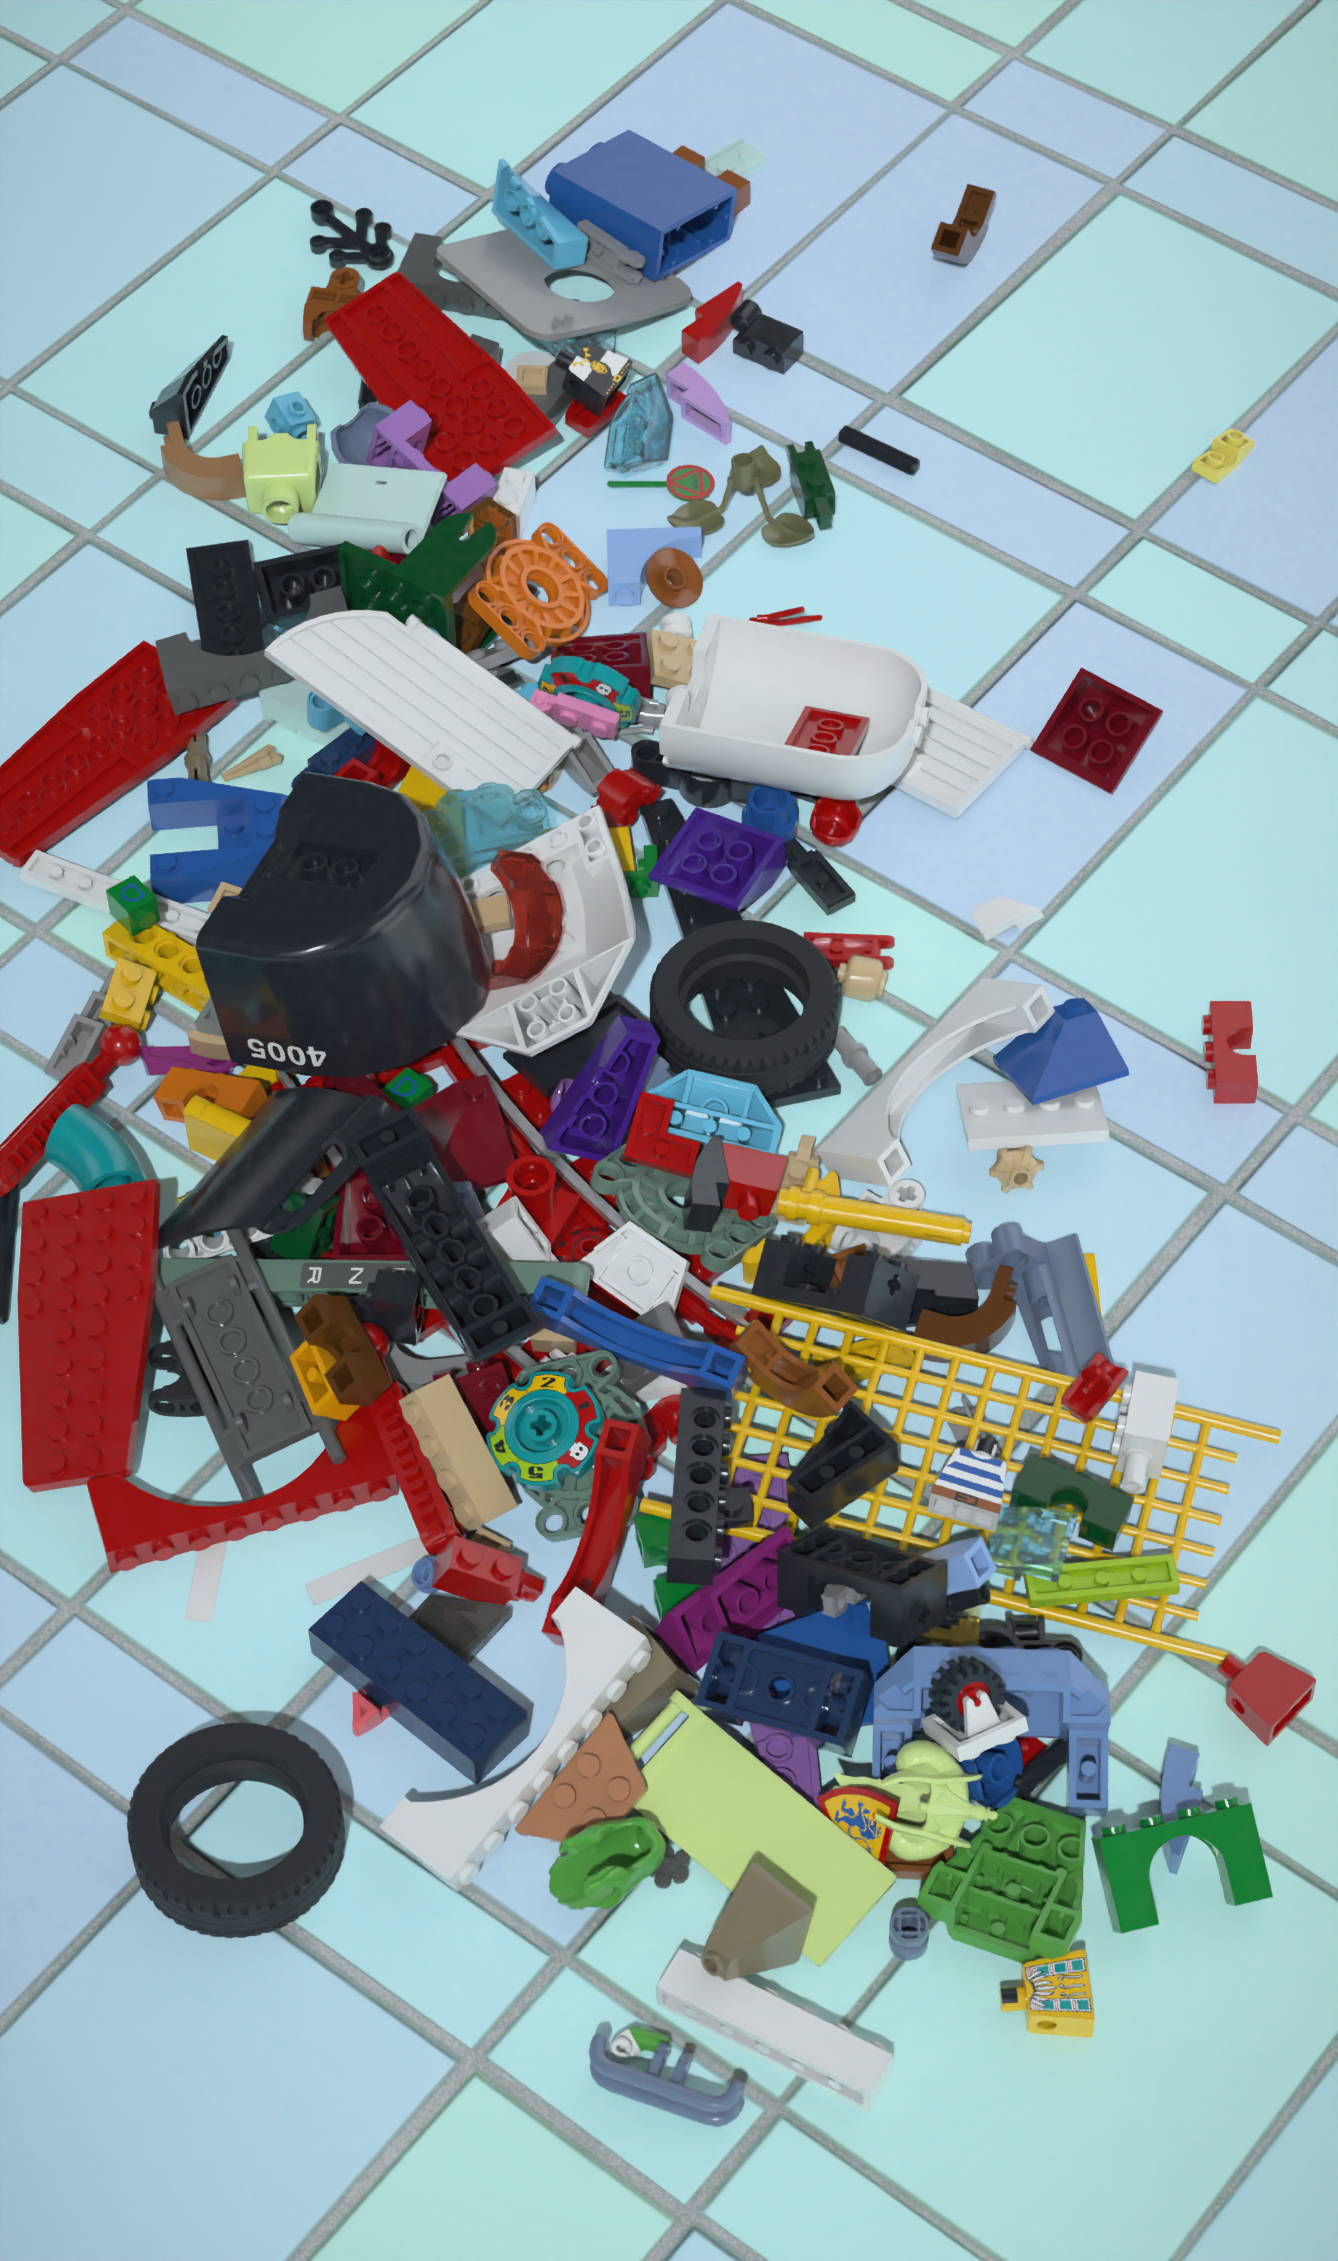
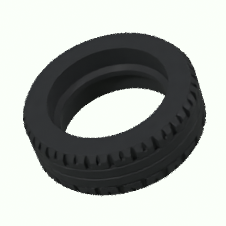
M754 920L726 921L706 926L684 937L671 947L668 953L662 957L661 962L658 963L656 971L652 976L649 991L650 1022L661 1039L657 1052L670 1064L668 1068L675 1072V1074H680L687 1069L757 1085L763 1096L787 1090L811 1076L828 1058L835 1043L838 1031V984L832 966L824 954L810 941L785 927ZM731 978H758L773 982L791 992L803 1005V1013L789 1027L772 1036L755 1040H732L713 1035L701 1029L686 1015L685 1006L699 991L716 982Z
M234 1722L206 1727L188 1734L164 1749V1752L160 1753L155 1758V1761L149 1764L145 1769V1773L141 1775L139 1783L135 1786L133 1796L130 1799V1809L127 1814L128 1841L135 1871L143 1891H145L149 1900L153 1901L154 1906L163 1915L173 1919L176 1924L184 1926L190 1931H198L199 1934L210 1935L211 1937L246 1938L248 1936L269 1933L288 1925L290 1922H294L299 1916L307 1913L312 1906H315L320 1901V1897L326 1894L329 1886L334 1882L335 1875L338 1873L343 1860L346 1836L344 1816L338 1785L333 1778V1773L328 1768L324 1759L320 1758L319 1754L309 1744L299 1740L293 1734H288L287 1731L276 1729L269 1725ZM235 1781L261 1782L283 1790L298 1802L304 1824L303 1834L299 1842L282 1861L262 1873L239 1879L211 1878L188 1869L177 1860L173 1853L170 1842V1830L174 1820L192 1799L212 1787Z

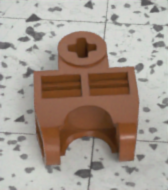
M342 267L334 270L330 275L326 288L311 286L303 313V338L305 341L313 342L315 338H319L321 334L329 331L325 323L326 317L362 294L358 289L360 276L355 269Z

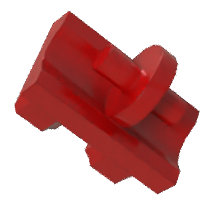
M1098 1352L1063 1395L1061 1404L1069 1408L1070 1415L1081 1422L1088 1423L1090 1421L1092 1423L1128 1377L1129 1371L1113 1365Z

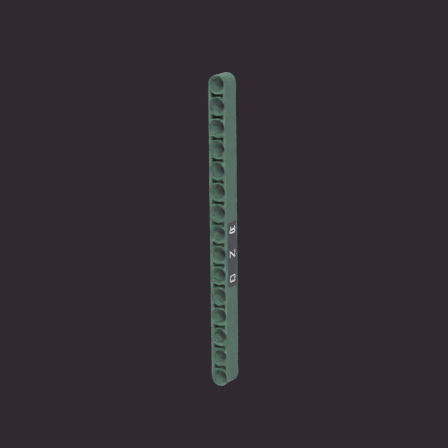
M158 1258L157 1274L164 1289H166L167 1283L218 1259ZM255 1259L277 1307H303L315 1294L366 1296L369 1282L375 1283L378 1269L417 1275L410 1261ZM500 1262L520 1297L526 1296L528 1301H530L541 1276L572 1287L588 1297L590 1269L585 1265L569 1262ZM422 1283L424 1308L437 1309ZM254 1292L251 1293L255 1305L260 1306Z

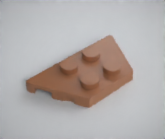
M608 1712L515 1827V1831L519 1835L548 1839L551 1842L561 1844L564 1839L574 1837L584 1830L586 1826L604 1821L625 1819L645 1795L648 1789L614 1715Z

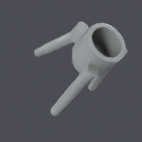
M641 696L642 704L638 712L637 723H642L643 726L618 729L616 736L632 734L653 735L654 729L659 730L660 723L666 712V704L658 703V700Z

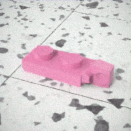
M535 689L531 697L530 703L549 717L557 719L561 724L568 727H580L588 730L596 737L615 739L619 726V713L560 692L558 696Z

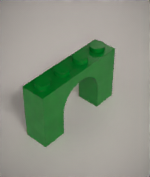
M1238 1796L1223 1798L1214 1801L1216 1808L1201 1811L1200 1805L1185 1807L1176 1810L1178 1817L1163 1820L1162 1814L1147 1816L1139 1819L1140 1826L1125 1829L1124 1823L1102 1827V1835L1091 1837L1113 1932L1122 1934L1159 1925L1149 1880L1150 1865L1154 1855L1162 1845L1180 1836L1195 1837L1210 1849L1216 1860L1226 1904L1238 1906L1273 1897L1252 1804L1249 1802H1239Z

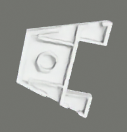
M631 1221L594 1247V1250L579 1262H575L585 1265L590 1269V1280L597 1283L640 1315L665 1301L670 1304L675 1314L690 1262Z

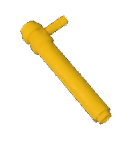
M814 1167L806 1170L802 1187L791 1185L790 1188L782 1187L780 1191L777 1215L784 1216L787 1221L796 1222L797 1219L806 1220V1224L819 1226L821 1223L960 1247L962 1243L969 1244L972 1223L965 1222V1218L826 1195L825 1191L816 1189L820 1172Z

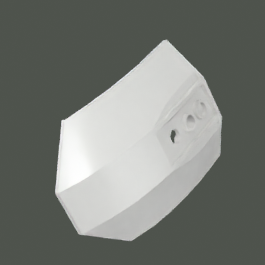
M599 805L460 879L474 914L473 900L507 893L512 928L481 934L491 974L480 1008L461 1027L455 1036L532 1057L584 1030L595 1021L636 937V923L627 884L606 819ZM548 913L546 916V920L540 924H537L538 918L541 915ZM550 935L557 936L554 946L549 949H542V942L546 937Z

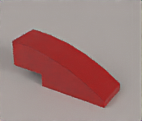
M736 282L695 309V321L681 330L682 353L695 363L700 364L712 355L734 329L730 324L729 317L743 302V284L741 282Z

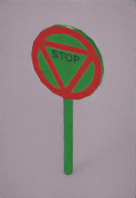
M688 464L672 469L668 473L666 481H608L607 486L667 487L668 492L675 498L691 502L708 498L714 492L715 481L713 475L708 470L700 466Z

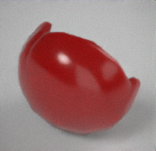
M821 797L815 803L809 826L812 835L817 841L826 846L842 847L853 841L859 830L862 815L853 800H836Z

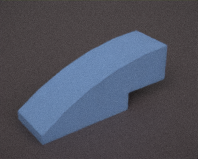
M1170 1744L1161 1782L1158 1811L1159 1814H1162L1163 1820L1178 1817L1176 1810L1195 1805H1200L1201 1808L1203 1790L1192 1787L1197 1774L1200 1753ZM1191 1836L1176 1837L1162 1845L1163 1854L1170 1873L1177 1875Z

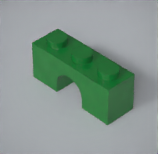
M651 1514L634 1518L635 1539L644 1568L659 1565L667 1566L671 1520ZM667 1576L653 1579V1600L660 1622L669 1611L704 1585L666 1583Z

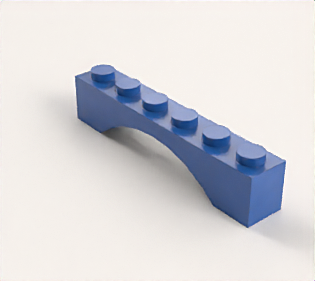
M541 1276L529 1301L543 1328L597 1350L611 1352L617 1358L695 1389L726 1391L725 1401L730 1403L733 1402L747 1371L746 1356L713 1343L680 1338L644 1326L600 1305L578 1290L544 1276Z

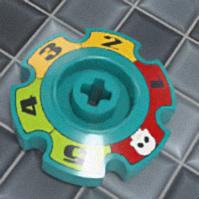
M560 656L553 658L551 664H545L538 680V688L541 691L558 696L560 692L619 713L618 729H624L627 727L628 722L633 723L636 720L642 704L640 693L637 689L628 685L629 680L606 665L599 662L591 663L581 657Z
M553 1371L530 1374L529 1383L526 1386L518 1387L515 1383L511 1384L502 1392L493 1405L489 1418L496 1424V1429L486 1436L488 1449L496 1465L506 1476L517 1473L516 1481L522 1487L538 1491L560 1489L563 1487V1480L566 1476L574 1475L577 1479H580L594 1465L595 1451L599 1441L596 1433L603 1428L605 1421L604 1413L596 1397L585 1385L574 1389L576 1382L570 1375Z

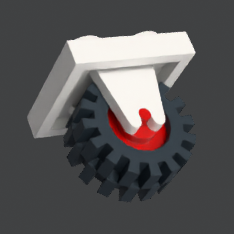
M965 1655L958 1656L959 1663L954 1659L946 1661L949 1666L947 1670L940 1666L937 1670L941 1675L939 1680L932 1677L930 1684L936 1689L928 1690V1697L933 1700L929 1704L935 1713L921 1719L925 1733L959 1762L974 1759L983 1751L998 1744L1009 1743L1016 1736L1029 1731L1026 1717L1007 1703L1006 1699L1000 1695L1006 1692L1005 1686L1001 1683L1003 1681L1001 1676L982 1660L980 1661L973 1656H970L969 1659Z

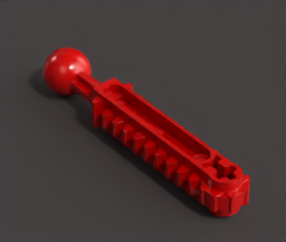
M113 1024L106 1028L99 1039L100 1052L89 1064L84 1061L74 1066L0 1144V1197L12 1190L43 1157L49 1134L62 1113L71 1105L78 1103L88 1108L108 1087L102 1079L114 1066H127L138 1059L142 1039L136 1029L129 1024Z
M360 1323L392 1382V1385L368 1408L419 1533L420 1540L428 1554L434 1557L454 1535L466 1539V1534L462 1524L454 1514V1507L446 1492L438 1484L437 1475L429 1459L422 1453L415 1432L404 1419L402 1407L398 1401L409 1395L407 1388L397 1380L392 1381L384 1361L390 1349L387 1334L382 1327L376 1324Z

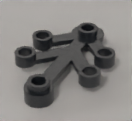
M321 199L314 201L310 205L312 221L320 227L328 226L341 236L325 237L323 235H315L310 239V250L317 255L326 253L328 248H339L329 253V265L332 268H342L347 263H366L370 268L382 270L393 264L394 253L387 245V241L392 238V228L389 223H377L374 226L375 243L371 244L367 241L368 227L373 223V213L369 208L356 210L355 232L334 216L332 202ZM340 249H358L361 252H345Z

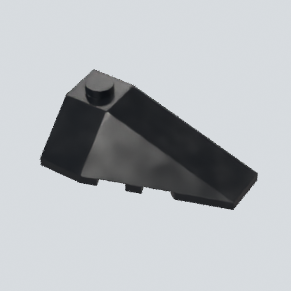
M221 335L162 389L157 400L152 402L149 418L153 420L154 433L168 436L167 423L179 421L183 439H190L231 359L228 336Z

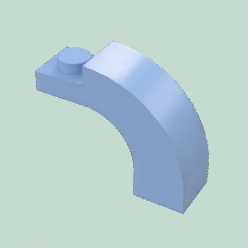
M982 1536L950 1543L920 1555L947 1564V1595L978 1589L997 1570ZM869 1600L866 1604H867V1606H868V1608H869V1610H870V1600Z

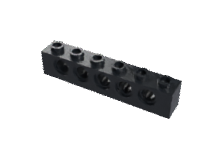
M681 1388L666 1583L712 1586L713 1570L721 1571L723 1548L715 1547V1541L723 1542L725 1519L717 1518V1512L725 1513L727 1490H719V1484L727 1485L728 1462H721V1456L729 1457L730 1434H723V1429H731L732 1407L725 1406L726 1391Z

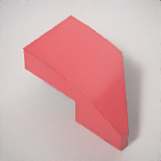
M363 1689L352 1693V1731L356 1737L377 1727L390 1716L389 1710L373 1702Z

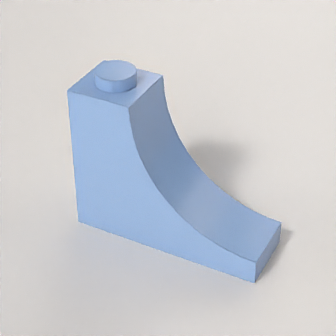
M701 527L607 529L609 606L641 605L642 593L647 585L645 576L646 565L649 558L658 550L676 548L687 553L692 559L702 558Z

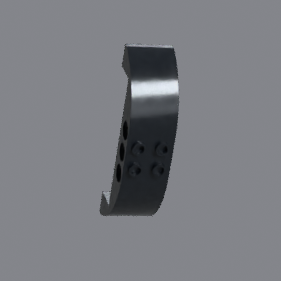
M412 1106L347 1139L359 1167L417 1275L421 1276L424 1287L451 1333L474 1365L488 1360L543 1330L542 1323L526 1296L520 1297L435 1155L428 1132Z

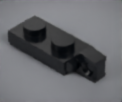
M796 838L785 843V856L788 861L786 866L790 874L827 916L855 902V892L818 850L807 852Z

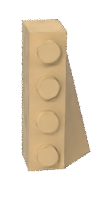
M449 1374L415 1390L398 1401L402 1407L404 1419L411 1425L419 1440L422 1453L429 1459L437 1475L439 1486L446 1492L454 1507V1514L457 1520L464 1526L467 1533L518 1506Z

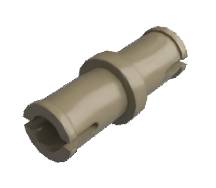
M201 732L196 734L195 742L194 738L189 741L187 754L184 757V766L188 770V779L208 782L207 769L210 766V756L206 750L207 737Z

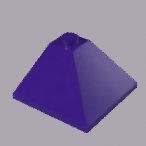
M695 807L649 873L648 878L651 881L738 912L770 889L786 866L785 841L782 837Z

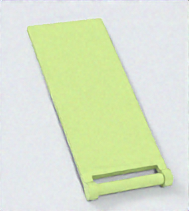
M675 1690L668 1698L670 1701L668 1705L629 1747L636 1763L681 1712L689 1717L640 1771L648 1791L634 1808L645 1818L654 1822L662 1833L732 1893L737 1888L748 1866L755 1862L814 1908L802 1953L816 1966L821 1967L897 1881L896 1875L708 1718L682 1693Z

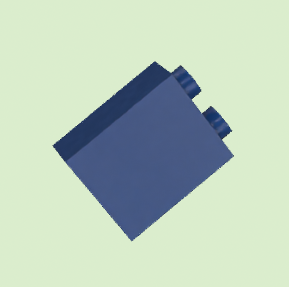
M627 130L604 143L598 142L594 144L589 151L567 163L561 162L556 164L549 172L545 182V191L549 195V203L576 227L578 222L587 219L627 246L628 250L641 253L646 259L643 268L636 269L653 282L662 279L727 242L731 237L737 188L631 130Z

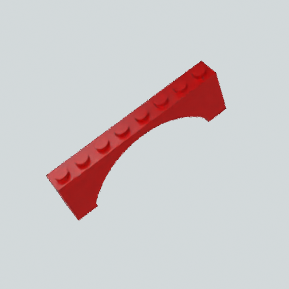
M368 1406L359 1407L346 1421L338 1420V1425L334 1432L346 1456V1460L343 1463L334 1465L326 1448H324L317 1459L297 1478L266 1496L248 1502L212 1507L176 1503L136 1487L125 1480L123 1474L106 1475L86 1481L110 1573L120 1570L129 1571L138 1565L153 1561H165L182 1553L202 1551L214 1544L225 1541H239L248 1535L263 1531H275L285 1525L300 1521H312L318 1516L336 1511H348L354 1506L373 1501L381 1502L391 1496L398 1495L396 1475Z

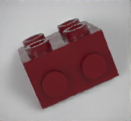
M489 1359L474 1365L469 1360L465 1363L467 1368L454 1372L453 1368H449L432 1374L433 1380L424 1383L423 1386L449 1374L487 1445V1434L492 1433L496 1429V1424L489 1418L490 1412L498 1397L510 1386L502 1361Z

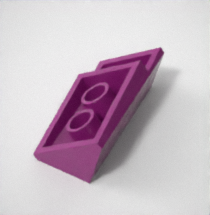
M784 1526L716 1576L713 1579L712 1586L704 1585L669 1611L655 1629L656 1633L691 1671L696 1673L708 1663L717 1631L751 1639L784 1610L777 1607V1551L794 1542L789 1528Z

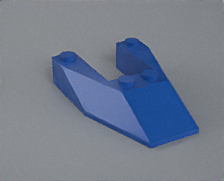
M181 777L147 780L148 808L152 831L217 826L218 849L150 854L152 892L184 904L211 901L221 882L243 888L274 841L279 811L288 795Z

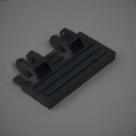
M609 991L591 1026L532 1057L507 1050L503 1053V1059L547 1099L552 1096L561 1079L570 1078L575 1080L618 1015L647 1022L650 1021L620 994L615 995L612 991Z

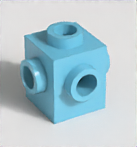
M299 391L273 397L264 416L273 433H288L296 439H306L307 424H314L316 421L313 410L307 405Z

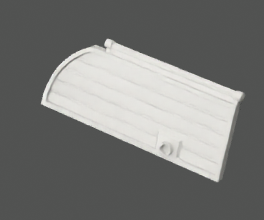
M351 610L319 616L288 630L274 640L264 652L266 658L498 830L562 762L572 749H578L583 742L581 737L575 733L572 734L423 624L422 620L414 614L407 619L406 626L388 612Z
M928 686L925 707L930 708V716L927 727H923L921 744L919 747L915 746L906 768L891 785L957 819L1020 756L1025 748L1029 750L1032 747L1034 738L1025 733L1022 734Z

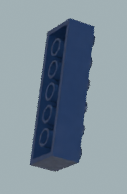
M363 1581L354 1586L308 1629L311 1653L358 1691L363 1689L367 1696L378 1706H384L388 1709L389 1715L476 1786L529 1735L528 1713L524 1708Z

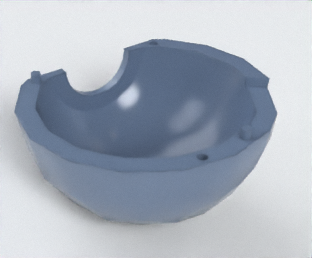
M369 402L359 410L351 421L344 425L339 424L331 430L332 452L338 463L371 466L366 461L374 427L394 411L388 406Z

